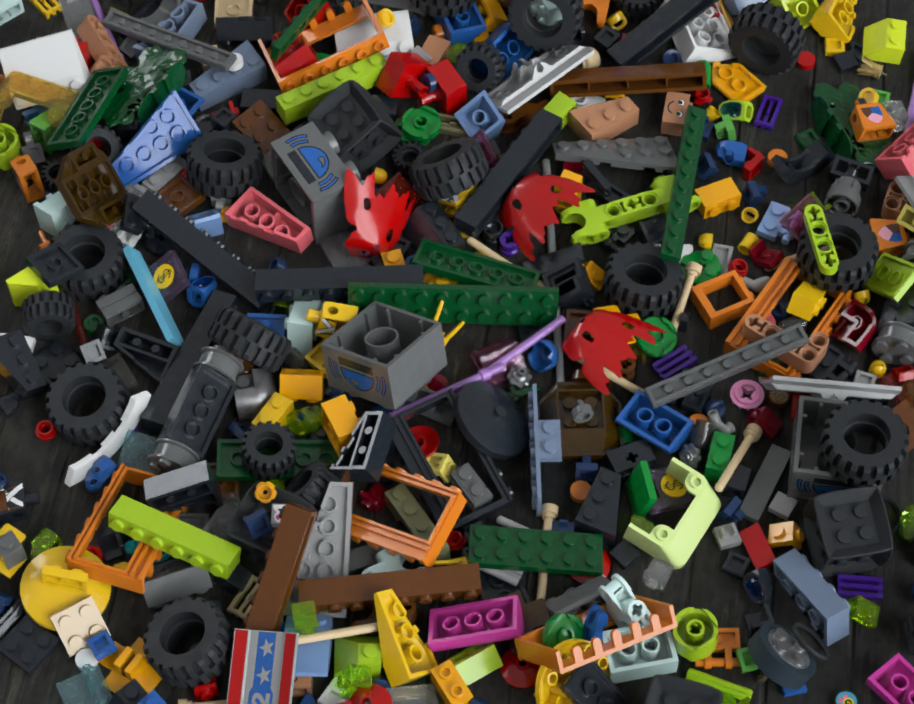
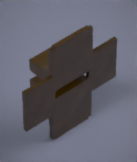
M520 590L503 596L518 595L524 618V634L545 625L550 619L545 601L542 598L525 604ZM514 639L505 640L509 641L513 654L517 653Z

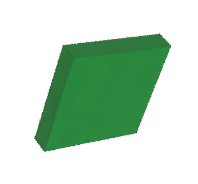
M639 461L625 482L635 521H642L658 499L647 461Z

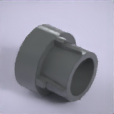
M849 176L836 178L828 190L824 201L826 210L832 215L835 212H839L841 215H846L847 213L852 215V217L855 216L861 203V184L857 179Z

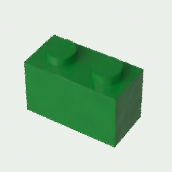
M714 431L704 474L707 481L718 482L731 460L736 435Z

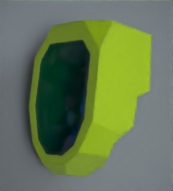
M728 100L721 103L718 107L720 116L729 114L732 121L750 122L753 118V104L748 101Z

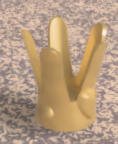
M866 56L862 58V62L865 64H861V68L857 69L860 72L857 75L872 76L877 80L881 74L887 75L882 72L884 65L876 64Z

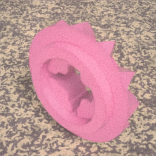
M740 380L730 390L732 404H736L739 409L744 408L749 411L762 404L764 391L755 381ZM743 392L747 395L751 394L750 399H748L747 397L742 398Z

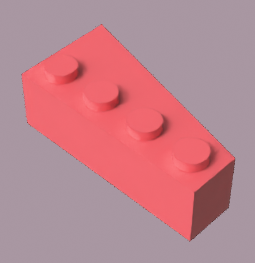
M914 123L874 160L885 180L895 179L896 176H914Z
M252 186L224 213L229 226L299 254L314 241L310 227Z

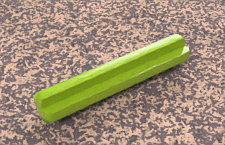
M689 668L686 674L687 680L709 685L721 691L722 694L744 702H750L752 689Z

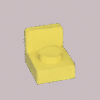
M434 452L426 458L435 476H440L444 483H450V473L456 470L457 465L449 454Z

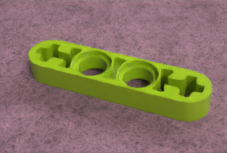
M809 204L804 209L803 219L819 270L825 275H833L838 270L839 259L823 209L817 204ZM810 213H813L814 215H816V220H815V221H813V220H814V217H813V215L810 214ZM821 228L824 233L816 234L813 232V229ZM821 244L827 245L829 250L822 251L818 246ZM826 258H828V262L830 265H832V267H829V265L826 264Z

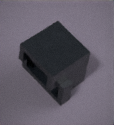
M578 257L542 275L546 287H559L558 307L572 309L596 296L587 270Z

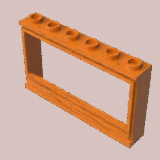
M361 0L362 4L353 9L349 1H344L342 5L345 12L338 16L334 15L332 9H327L325 11L327 21L317 24L316 19L313 18L309 23L310 29L301 32V34L311 45L369 18L377 32L376 35L282 79L274 68L272 59H270L272 50L270 47L266 49L262 40H258L282 93H286L390 47L385 33L367 0Z
M788 256L785 258L725 340L723 353L727 354L748 345L749 341L742 335L746 316L757 314L767 319L796 278L808 282L807 277L804 278L797 263L792 261V258ZM825 289L827 290L826 294L836 300L813 333L823 332L828 337L830 336L833 324L837 325L842 318L840 314L852 301L850 299L852 294L850 289L843 293H840V291L828 292L829 290ZM771 360L752 367L756 371L765 373L768 377L775 375L800 378L802 372H799L790 365L786 369Z
M121 463L118 470L113 472L110 484L105 486L102 498L99 502L95 503L91 517H87L85 520L84 529L81 534H77L73 548L69 549L66 553L65 562L67 563L68 570L81 569L88 573L89 579L144 594L145 577H152L154 572L153 562L162 559L161 550L154 549L152 546L140 541L125 570L81 557L124 482L144 487L143 480L157 476L156 474L131 468ZM188 506L181 507L182 510L163 513L180 520V512L186 513Z
M384 463L381 476L447 498L449 501L428 540L352 514L351 539L356 543H360L361 540L366 541L375 550L378 547H382L392 556H396L399 553L411 563L418 560L425 568H430L434 565L467 500L462 495V491L455 486L447 487L435 479L429 481L420 474L414 473L411 475L402 468L396 467L394 469Z
M634 595L650 611V625L640 628V624L633 621L630 623L631 633L621 636L619 630L613 629L610 632L611 641L601 644L599 638L593 637L590 641L592 649L584 652L581 651L579 646L573 645L571 647L572 657L565 660L561 659L560 650L543 645L542 632L544 627L514 638L518 658L520 661L525 660L539 666L544 665L548 669L557 671L558 674L566 673L678 627L673 604ZM606 602L599 604L602 610L608 613ZM589 609L574 614L583 623V626ZM609 613L608 625L603 629L616 625Z

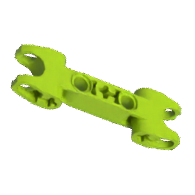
M667 175L656 179L651 184L653 189L651 191L642 192L601 206H597L593 199H587L579 202L580 207L573 205L560 213L562 223H577L582 226V229L571 235L570 241L572 245L581 243V245L595 244L604 241L610 236L608 229L649 218L663 212L667 215L674 175ZM692 196L689 213L701 206L702 200L700 196Z

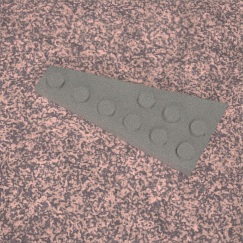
M330 482L317 519L314 522L284 615L316 616L301 613L299 608L298 581L349 576L353 502L352 482ZM341 609L342 611L338 613L319 611L317 615L347 618V609Z

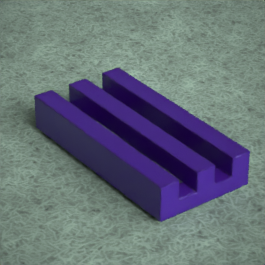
M764 94L753 127L761 126V129L768 128V131L772 132L783 104V99ZM767 100H771L764 120L760 121ZM778 102L771 122L767 123L774 103Z
M686 344L652 363L651 369L663 381L679 374L682 368L687 369L697 363L698 358L693 356V352L688 350ZM686 358L689 359V360L685 361L684 363H682L681 365L677 366L676 368L672 369L671 371H669V372H667L666 374L663 375V372L667 371V370L670 369V368L675 367L676 365H678V363H680L681 361L685 360Z
M838 574L837 594L841 598L882 601L883 578ZM842 588H845V589H855V590H857V591H864V590L877 591V593L856 592V591H844V590H842Z

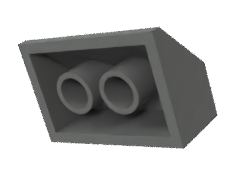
M175 558L153 565L154 572L152 577H145L144 597L147 607L156 609L163 607L166 602L180 598L184 600L185 597L194 593L203 594L209 588H212L213 585L208 571Z
M602 575L596 578L591 577L583 585L577 588L571 587L557 598H549L545 601L550 618L558 613L574 615L589 609L593 604L599 605L604 603L605 600L600 596L598 588L601 585L606 586L611 581Z

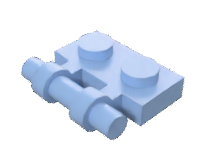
M771 201L757 228L756 235L775 242L778 236L782 238V244L788 245L796 234V228L802 222L803 212L796 210L795 214L790 215V207ZM784 223L789 224L788 228H782Z

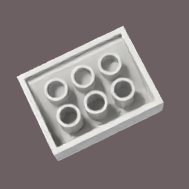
M664 0V2L661 4L659 8L664 6L670 0ZM717 2L714 3L717 9L712 6L672 37L683 63L707 60L710 64L713 61L719 62L737 58L733 56L732 49L728 45L730 30L723 14L720 13L719 17L711 18L713 14L719 11Z
M408 10L393 11L395 16L394 25L389 28L381 27L390 46L380 51L386 61L391 52L411 53L414 49ZM367 18L335 33L336 52L376 35L377 32L370 19Z
M72 29L0 49V60L8 90L17 110L78 94L90 77V72Z

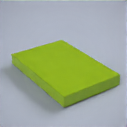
M884 252L876 261L871 278L861 287L898 302L914 283V263Z

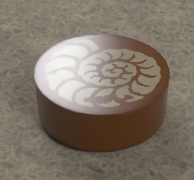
M769 391L768 402L771 406L783 408L789 402L790 394L788 391Z

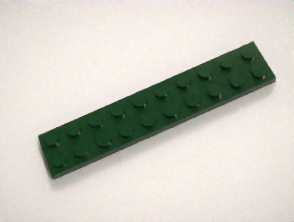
M348 282V305L357 306V314L372 302L378 301L433 320L439 303L443 300L444 304L437 321L440 323L459 324L461 321H464L465 324L546 326L557 318L559 287Z

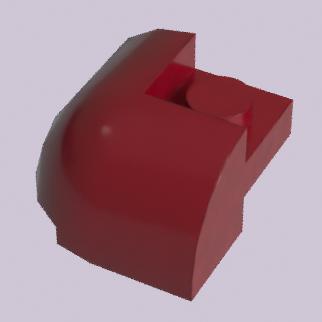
M853 298L840 314L844 319L830 335L847 346L852 352L860 354L877 331V319L874 312L868 306Z

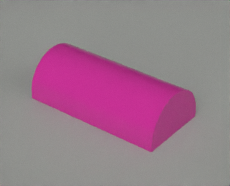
M518 595L430 609L428 645L432 652L511 640L524 635V618Z
M899 653L867 678L865 684L886 704H914V667Z

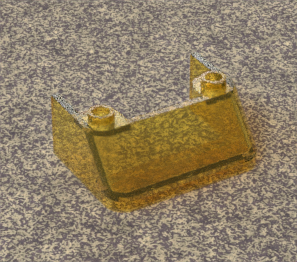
M12 71L0 85V121L4 109L10 107L14 97L50 108L47 116L48 122L52 126L58 127L79 92L20 71Z

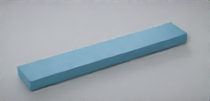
M127 245L123 248L124 255L166 341L181 347L184 340L140 251Z

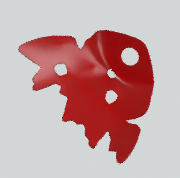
M348 168L344 180L346 218L349 223L357 227V230L353 231L346 240L345 247L349 254L354 257L371 259V256L378 255L381 259V253L392 251L397 245L416 197L413 202L411 200L409 207L405 211L410 191L402 194L399 198L398 193L395 191V184H393L384 198L380 193L376 197L374 193L375 173L373 172L371 175H368L364 185H362L351 169ZM365 198L371 201V208L369 210L364 209ZM390 229H393L392 238L388 242L386 235ZM379 245L380 247L379 249H375L374 246ZM368 251L370 253L367 255L358 254L357 252Z
M532 173L519 181L511 189L498 216L506 229L514 226L512 234L514 242L527 258L535 261L532 253L534 245L530 240L529 233L544 244V226H549L551 223L559 224V220L553 210L554 206L559 205L557 200H563L576 207H580V199L574 193L595 192V190L568 178L556 175L540 176L539 173ZM551 186H556L561 188L562 191L560 193H554L550 190ZM515 199L520 201L522 205L521 210L513 207L512 202Z
M596 309L582 318L561 346L572 361L585 358L582 366L583 375L597 390L605 395H609L610 392L606 383L610 381L604 373L603 366L621 378L622 373L620 370L622 365L620 360H626L627 358L637 359L628 345V342L633 341L631 336H637L655 345V338L647 331L666 333V331L623 313ZM627 322L633 325L634 328L627 329L623 327L622 323ZM585 331L590 332L594 341H587L582 334Z

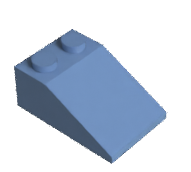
M300 614L287 616L284 632L303 635L333 630L332 616H303ZM333 639L298 645L295 676L328 677Z

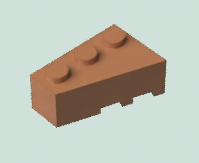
M627 96L569 110L568 126L581 140H610L638 124L639 108Z

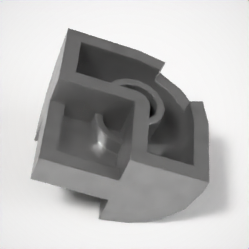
M258 368L252 369V374L236 377V385L238 386L234 396L239 421L254 419L274 392H277L275 377L272 372Z

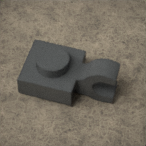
M31 131L23 132L22 136L26 146L21 147L22 155L28 154L35 165L45 163L46 160L41 143L34 144Z

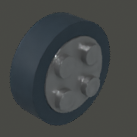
M765 623L748 641L750 656L762 671L756 677L757 681L761 684L770 678L785 688L797 690L816 672L817 666L813 655L799 643L792 632L780 625Z

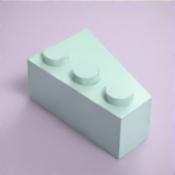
M59 191L55 194L49 193L46 195V200L33 204L40 228L53 236H58L59 232L63 229H69V226L76 221Z
M325 300L293 301V305H290L289 317H286L284 322V329L287 330V339L291 340L292 344L288 355L305 357L313 349V341L317 339V335L314 333L316 323L307 321L305 318L308 308L320 311Z

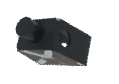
M7 481L5 487L0 490V526L27 519L29 517L28 506L40 504L39 491L27 493L23 481Z

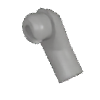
M746 276L743 277L747 289L756 293L761 292L771 279L769 276H763L755 280Z
M717 409L708 411L707 415L713 429L727 434L735 432L733 423L727 422L724 424L721 421Z

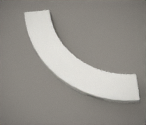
M143 391L130 397L128 405L120 418L122 423L115 432L112 430L100 443L102 447L93 455L89 453L81 460L69 466L64 482L67 486L71 487L84 480L87 471L102 455L111 458L119 450L141 419L140 417L148 405L151 397L148 391Z

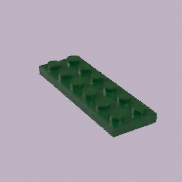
M126 66L94 70L47 142L46 145L50 151L80 148L86 144L90 134L94 131L95 126L127 77L129 71Z
M424 238L411 265L423 264V272L468 285L536 287L541 275L539 271Z
M217 439L216 479L218 481H261V477L257 479L252 477V473L248 474L246 467L242 465V439ZM296 440L294 467L291 468V472L288 475L284 473L283 478L279 479L276 477L275 481H291L300 470L315 461L323 462L328 468L332 464L336 465L339 457L330 440ZM263 447L258 450L259 453L267 456L275 455L279 452L273 447Z
M470 524L468 564L479 563V568L598 577L603 575V534Z

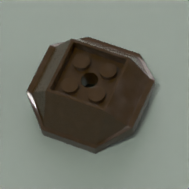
M92 141L64 155L54 183L76 222L104 229L122 218L124 196L127 190L108 156L102 150L96 148Z
M589 381L556 382L537 404L538 420L560 419L562 460H582V456H591V460L605 459L607 451L621 447L617 428L620 424L615 422V419L622 411V405L611 392L609 395H605L597 390ZM579 399L583 400L584 404H589L594 412L593 417L584 423L574 422L571 411L576 407V402Z

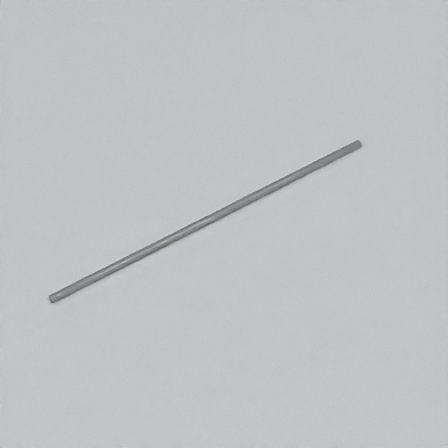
M543 159V175H551L550 160ZM554 223L546 226L548 253L556 251ZM560 307L557 309V317L560 316ZM561 326L553 330L554 345L558 350L556 382H565L563 348L561 346L562 330Z

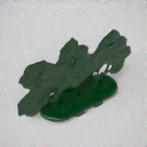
M159 45L146 47L138 57L139 66H127L129 73L120 86L124 89L123 92L113 97L109 107L102 115V118L107 120L106 125H109V127H113L116 124L128 125L134 120V112L137 110L138 120L144 125L170 92L175 89L178 93L184 85L186 70L183 64L187 61L185 56L187 52L176 48L163 54V50ZM131 104H139L135 108L128 109V106Z
M843 82L839 89H835L827 83L815 84L813 92L815 99L812 102L811 111L813 119L818 126L816 131L819 136H824L827 141L826 145L833 150L835 155L850 159L853 147L857 150L855 159L858 162L872 164L878 168L874 160L893 142L888 139L859 142L864 145V148L857 147L856 143H852L857 141L852 140V137H855L849 119L855 107L854 102L858 99L859 87L847 82ZM844 128H846V129L849 131V133H850V138H849L848 134L846 133V131L844 130Z

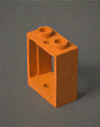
M735 270L691 287L690 300L709 330L742 317L755 301L753 292L747 289L743 277L739 276ZM732 284L742 301L715 311L706 295Z

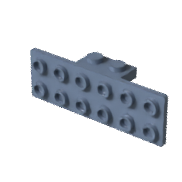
M532 384V391H528L532 510H536V516L541 517L540 462H562L560 419L538 420L537 384Z

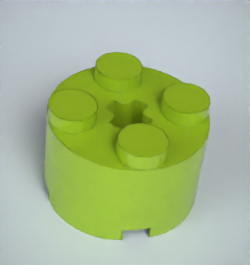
M0 123V169L6 171L12 168L10 161L14 157L22 156L21 143L14 127L9 124Z
M688 607L681 610L676 615L678 627L672 629V638L676 651L691 662L707 658L714 652L718 644V622L715 616L704 608Z

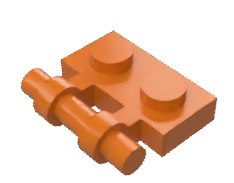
M718 628V644L713 653H724V658H712L710 655L707 658L695 661V667H704V669H712V667L732 669V667H739L737 657H732V652L741 649L739 628Z

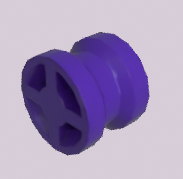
M513 231L504 232L500 236V252L507 257L515 256L519 252V247L513 240Z

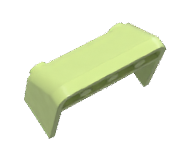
M673 457L665 473L683 483L686 490L695 496L694 500L674 530L666 525H657L648 534L630 522L623 538L670 568L680 569L686 564L721 508V501L702 474Z

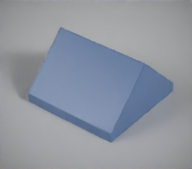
M485 90L454 114L468 136L478 140L479 144L498 137L505 123V119Z
M215 208L187 216L194 221V226L197 229H204L211 237L224 234L221 215Z

